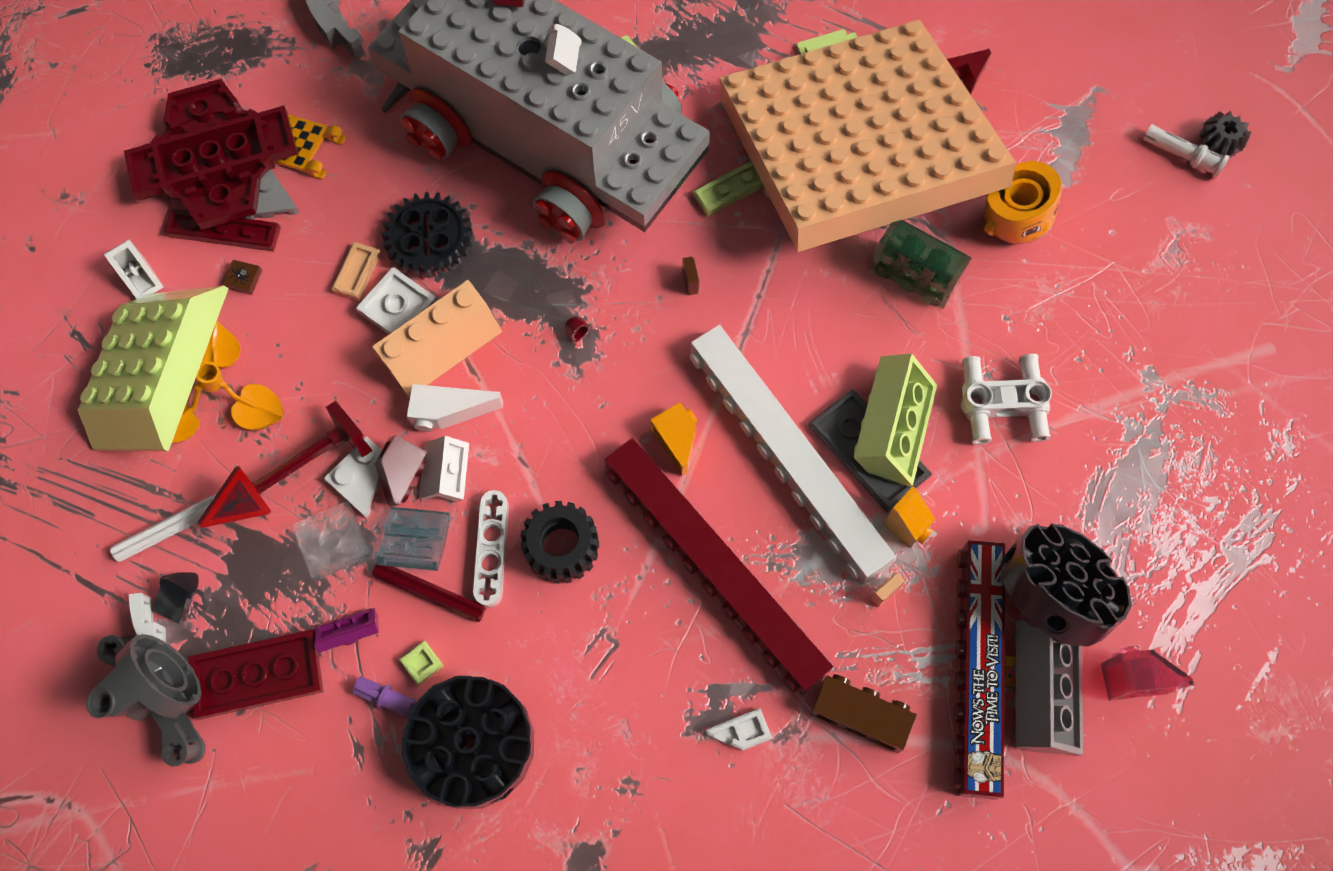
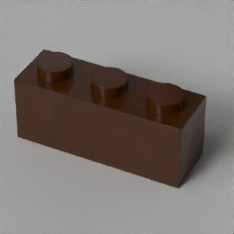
M833 674V677L827 675L823 680L810 715L896 753L902 752L917 716L916 713L909 711L910 706L898 700H892L891 703L880 698L881 694L873 689L863 687L860 690L850 685L851 681L843 676Z

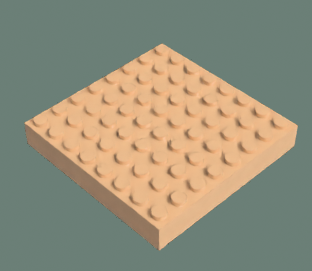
M920 20L720 77L721 103L797 252L1006 189L1012 185L1016 161Z

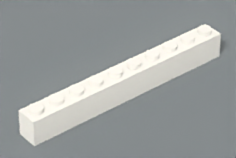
M720 324L691 342V354L689 356L697 369L702 368L707 375L706 380L711 389L715 392L717 390L724 398L723 403L726 409L731 414L735 413L738 416L744 433L748 437L752 435L758 443L757 449L765 460L770 459L775 466L774 472L782 483L787 482L793 490L791 494L800 507L805 506L811 514L809 518L814 527L819 531L822 529L829 538L827 543L836 555L841 554L847 562L845 566L849 574L855 580L859 578L862 584H864L892 565L896 555Z

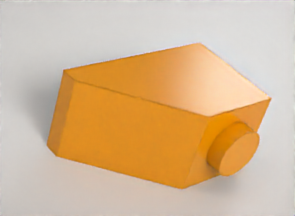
M679 402L650 419L651 431L683 476L688 471L698 421L690 408L685 409L682 403Z
M912 486L892 508L883 525L911 548L917 541L923 544L933 533L930 526L934 522L935 517L918 490Z

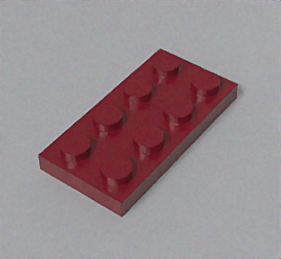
M311 629L188 656V663L193 668L200 682L202 693L199 702L193 707L194 719H206L324 692L319 654L314 645L315 631Z

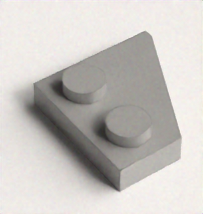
M271 169L261 179L257 214L244 218L254 219L260 217L264 219L274 217V213L289 212L291 215L299 213L298 208Z

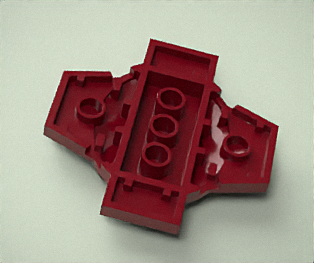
M222 79L168 93L163 120L166 125L165 132L161 136L155 135L149 144L124 150L132 194L138 201L165 193L168 199L173 198L184 204L201 230L257 214L260 185L263 176L268 170L275 169L274 161L299 154L285 105L259 113L250 108L248 111L244 110Z

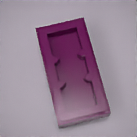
M375 608L317 626L314 637V645L317 652L320 653L341 645H350L359 639L379 633L378 615Z

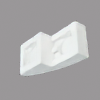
M143 593L129 594L130 613L137 636L142 634L150 635L166 642V627L153 622V599Z

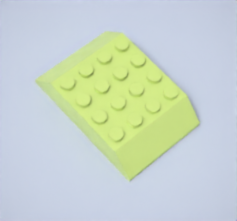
M216 286L153 293L119 305V308L116 309L112 316L113 323L109 333L102 341V350L99 358L92 366V375L88 386L83 390L80 397L81 403L78 412L92 449L96 451H169L229 288Z

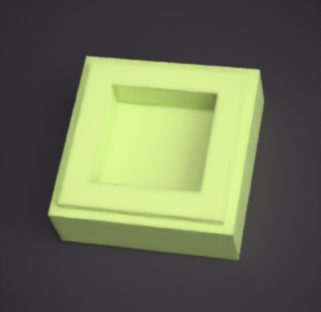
M425 640L399 659L417 685H421L444 667Z

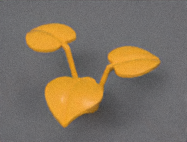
M218 320L196 376L199 383L194 386L195 394L192 406L189 408L186 403L172 443L188 440L199 429V419L193 412L197 409L202 390L216 392L221 388L224 389L232 399L237 401L231 408L234 422L246 430L254 431L266 428L281 421L284 417L280 400L266 386L248 384L243 387L240 396H238L224 381L220 368L232 366L241 354V347L238 339L223 327Z

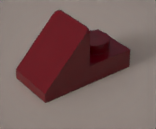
M990 49L947 59L960 80H963L970 95L987 66L991 55Z

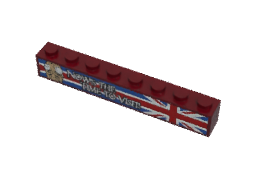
M968 540L963 548L959 549L957 555V566L962 568V579H958L957 597L961 598V609H958L956 614V627L961 628V640H957L955 649L956 659H960V671H956L955 689L960 691V703H956L954 709L955 722H959V735L954 737V754L959 755V767L954 768L953 786L958 788V796L995 800L1004 798L1005 587L1002 585L1000 577L1001 560L1005 555V543Z

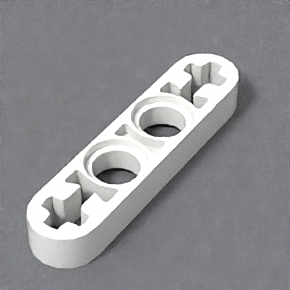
M497 490L488 491L483 495L479 511L473 594L476 601L485 608H492L498 605L503 595L509 504L505 495ZM493 499H498L499 504H502V506L496 508L497 519H502V521L492 519V510L487 504H492ZM489 527H498L501 530L500 537L495 541H487L484 538L485 531ZM487 556L497 557L499 563L496 569L492 571L484 570L482 568L484 558ZM481 576L487 578L498 577L497 580L491 579L490 586L496 594L490 595L489 600H485L484 596L480 594L481 591H486L487 587L486 579H481Z

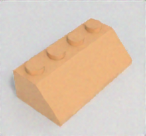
M467 280L372 347L376 356L410 399L412 384H431L500 335L502 330L486 302L471 282Z

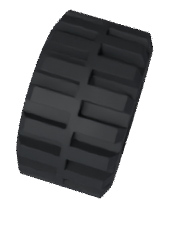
M555 501V506L553 507L546 503L542 505L544 510L539 512L535 509L532 512L533 518L531 520L527 518L524 522L525 530H521V548L531 570L535 574L538 573L545 581L549 578L553 583L557 584L560 583V580L570 583L573 577L577 576L578 579L584 577L583 572L585 570L590 571L593 567V560L596 561L598 558L599 539L592 517L590 515L587 516L586 510L582 507L576 509L575 504L568 502L567 506H563L562 501ZM568 529L578 536V543L575 549L569 554L559 557L547 554L543 549L545 538L555 530Z

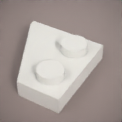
M366 436L364 440L371 447L372 452L362 458L353 449L324 479L367 518L371 512L370 505L374 494L378 492L381 484L375 462L382 450Z

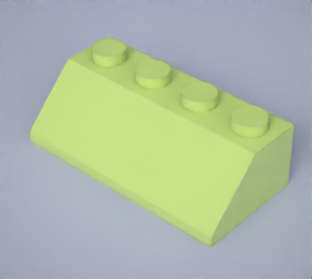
M912 353L881 356L878 368L875 371L873 387L868 396L866 413L861 422L859 439L854 448V458L868 473L906 486H913L937 384Z

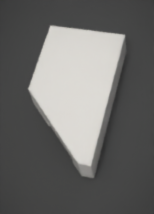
M760 708L706 730L707 736L741 751L772 739Z

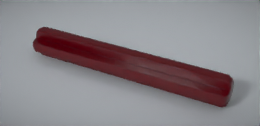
M378 561L372 571V575L377 579L473 621L480 622L485 614L486 609L483 605L382 561Z

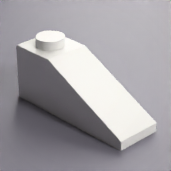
M412 384L407 418L416 430L430 432L432 429H444L503 408V400L500 392Z

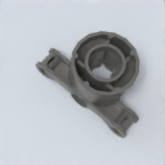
M142 634L138 636L127 635L120 638L115 635H109L102 638L97 647V655L103 663L112 665L115 668L88 695L86 701L88 713L95 718L126 715L137 721L144 720L151 714L161 729V756L163 761L169 766L199 762L204 757L206 751L205 743L186 713L199 702L202 693L200 682L190 664L170 644L154 636Z

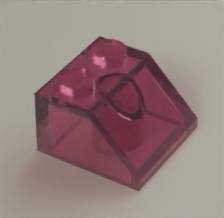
M1140 646L1124 647L1120 649L1121 652L1111 653V658L1101 663L1109 701L1167 695L1194 685L1193 678L1153 649L1141 651Z

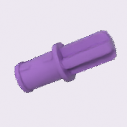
M360 676L353 685L352 692L376 703L379 709L385 707L405 718H408L416 702V699L409 698L392 690L391 685L383 686L363 676Z

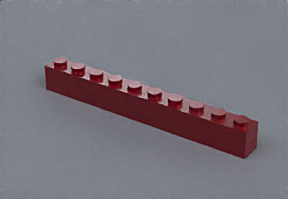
M633 438L629 439L604 459L607 469L604 473L614 485L619 483L625 490L623 493L624 497L633 507L638 505L645 513L642 515L643 519L652 529L657 527L664 535L662 537L664 544L672 552L675 550L679 552L683 557L681 562L688 572L692 575L695 572L703 580L701 586L712 598L715 595L723 603L721 609L731 621L737 619L743 626L742 634L751 644L757 643L764 651L762 657L773 669L777 666L785 675L782 679L791 691L795 693L798 690L803 696L831 671L834 666Z

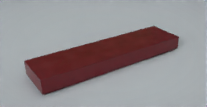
M171 208L164 234L170 238L274 252L281 227L276 222L241 218L201 230L189 211Z

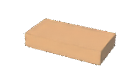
M353 242L333 284V293L360 301L381 256L380 250Z

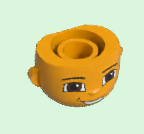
M1031 160L1018 163L1015 166L1011 187L987 194L984 212L986 222L984 231L991 236L995 235L1003 241L1014 244L1033 242L1046 235L1056 219L1061 199L1062 180L1059 174L1051 166L1043 162Z

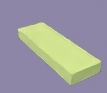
M750 161L693 191V197L708 217L763 188L764 185L753 163Z

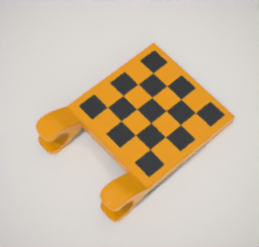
M288 114L299 154L274 161V163L305 172L314 178L322 180L327 171L322 169L323 164L312 159L324 138L342 145L346 136L341 134L342 129L339 126H326Z

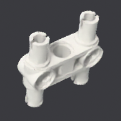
M1025 354L1019 358L1023 380L985 381L982 377L980 357L970 356L962 359L965 383L962 386L963 398L960 406L967 419L971 422L973 444L981 445L992 441L988 418L1026 416L1029 418L1031 441L1042 442L1051 438L1047 414L1050 411L1049 400L1052 397V391L1046 381L1041 378L1037 354ZM1029 394H1035L1040 401L1033 400ZM971 397H978L982 404L973 402Z

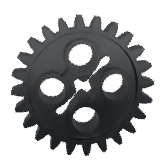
M425 192L424 199H420L417 194H414V201L412 202L404 198L405 206L394 205L397 213L387 214L391 222H383L385 232H382L381 235L385 241L382 243L384 249L388 251L387 255L390 261L394 260L396 268L403 266L406 274L413 269L416 277H419L421 272L425 271L427 278H430L432 271L435 270L439 276H442V268L444 267L451 272L452 262L461 265L459 255L468 256L465 247H472L471 237L474 234L472 228H470L472 223L470 218H467L466 209H461L458 201L452 204L449 195L442 200L439 192L435 194L434 198H430L429 193ZM426 214H429L428 224L431 229L428 232V242L430 246V254L428 256H426L427 244L425 241V238H427V225L425 222ZM440 220H446L444 223H437ZM414 221H419L418 223H416V224H414V225H409L410 223H412V222H414ZM441 244H447L443 248H437V246ZM412 246H418V248L414 250H409V248Z

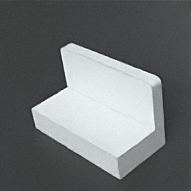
M448 436L426 442L424 451L427 453L423 458L426 461V465L421 472L419 499L426 500L438 496L456 502L464 500L469 443Z

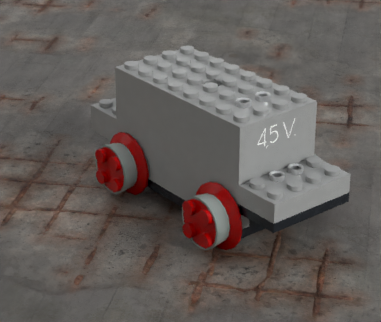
M410 0L368 47L376 69L411 89L408 97L412 107L400 116V123L407 133L406 139L410 144L417 148L420 146L431 157L440 161L449 156L455 145L466 147L472 142L530 177L544 188L533 199V206L539 215V223L547 229L552 228L569 243L582 240L589 227H603L606 222L605 213L608 210L643 232H646L709 150L710 131L681 114L682 108L677 98L678 91L672 85L662 82V61L556 0H525L524 7L493 5V0ZM554 24L566 27L582 40L578 52L576 72L568 76L545 62L547 47H545L546 31Z

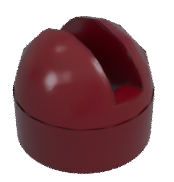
M571 317L565 322V333L573 342L582 340L589 332L590 326L580 317Z

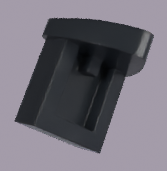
M180 572L162 576L159 581L160 588L153 611L180 624L187 620L192 599L196 594L199 584L198 574Z

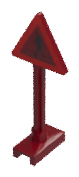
M335 400L326 406L336 426L326 433L327 436L255 482H250L241 467L236 466L198 520V524L201 528L270 514L271 510L260 494L333 446L337 448L348 441L362 458L372 452V449L362 438L364 435Z

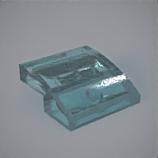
M391 507L383 526L384 538L376 556L377 565L438 571L446 543L450 512Z

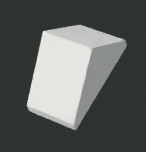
M130 239L104 253L106 259L136 299L153 294L163 288L162 283L145 257Z

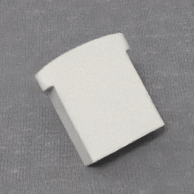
M559 24L552 25L546 31L545 47H547L545 62L567 76L575 73L582 40L566 27Z

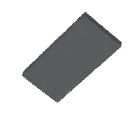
M852 389L811 421L808 427L888 513L912 486H906L868 473L854 458V448L859 439L861 422L865 416L868 404ZM920 460L913 483L915 489L932 476V473Z

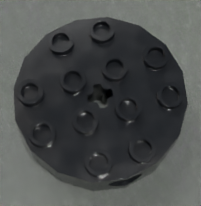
M1051 523L1048 527L1039 526V524L1029 526L1008 549L1001 560L1000 581L1006 588L1010 599L1023 614L1025 622L1032 627H1038L1061 645L1089 647L1103 641L1126 619L1132 607L1130 588L1124 577H1118L1116 572L1110 567V564L1113 562L1111 558L1086 536L1064 525Z
M455 676L433 685L414 703L404 728V738H402V757L410 779L427 797L456 809H482L505 799L524 780L534 757V728L526 708L505 685L484 677ZM468 735L476 738L471 749L463 747L466 744L465 738Z

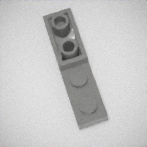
M306 0L319 32L332 49L342 44L356 60L365 55L361 44L364 42L363 38L355 28L351 30L348 27V23L338 6L341 4L340 0Z

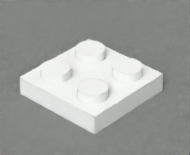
M392 267L356 309L358 313L387 334H391L437 302V298Z

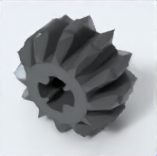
M1219 111L1213 117L1211 116L1206 120L1199 137L1203 140L1202 145H1207L1209 150L1221 156L1228 155L1231 158L1246 147L1251 132L1247 130L1249 123L1241 122V115L1234 117L1231 111L1226 114Z

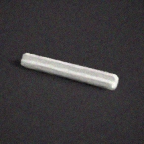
M216 494L111 546L110 552L112 557L116 561L121 562L198 523V520Z

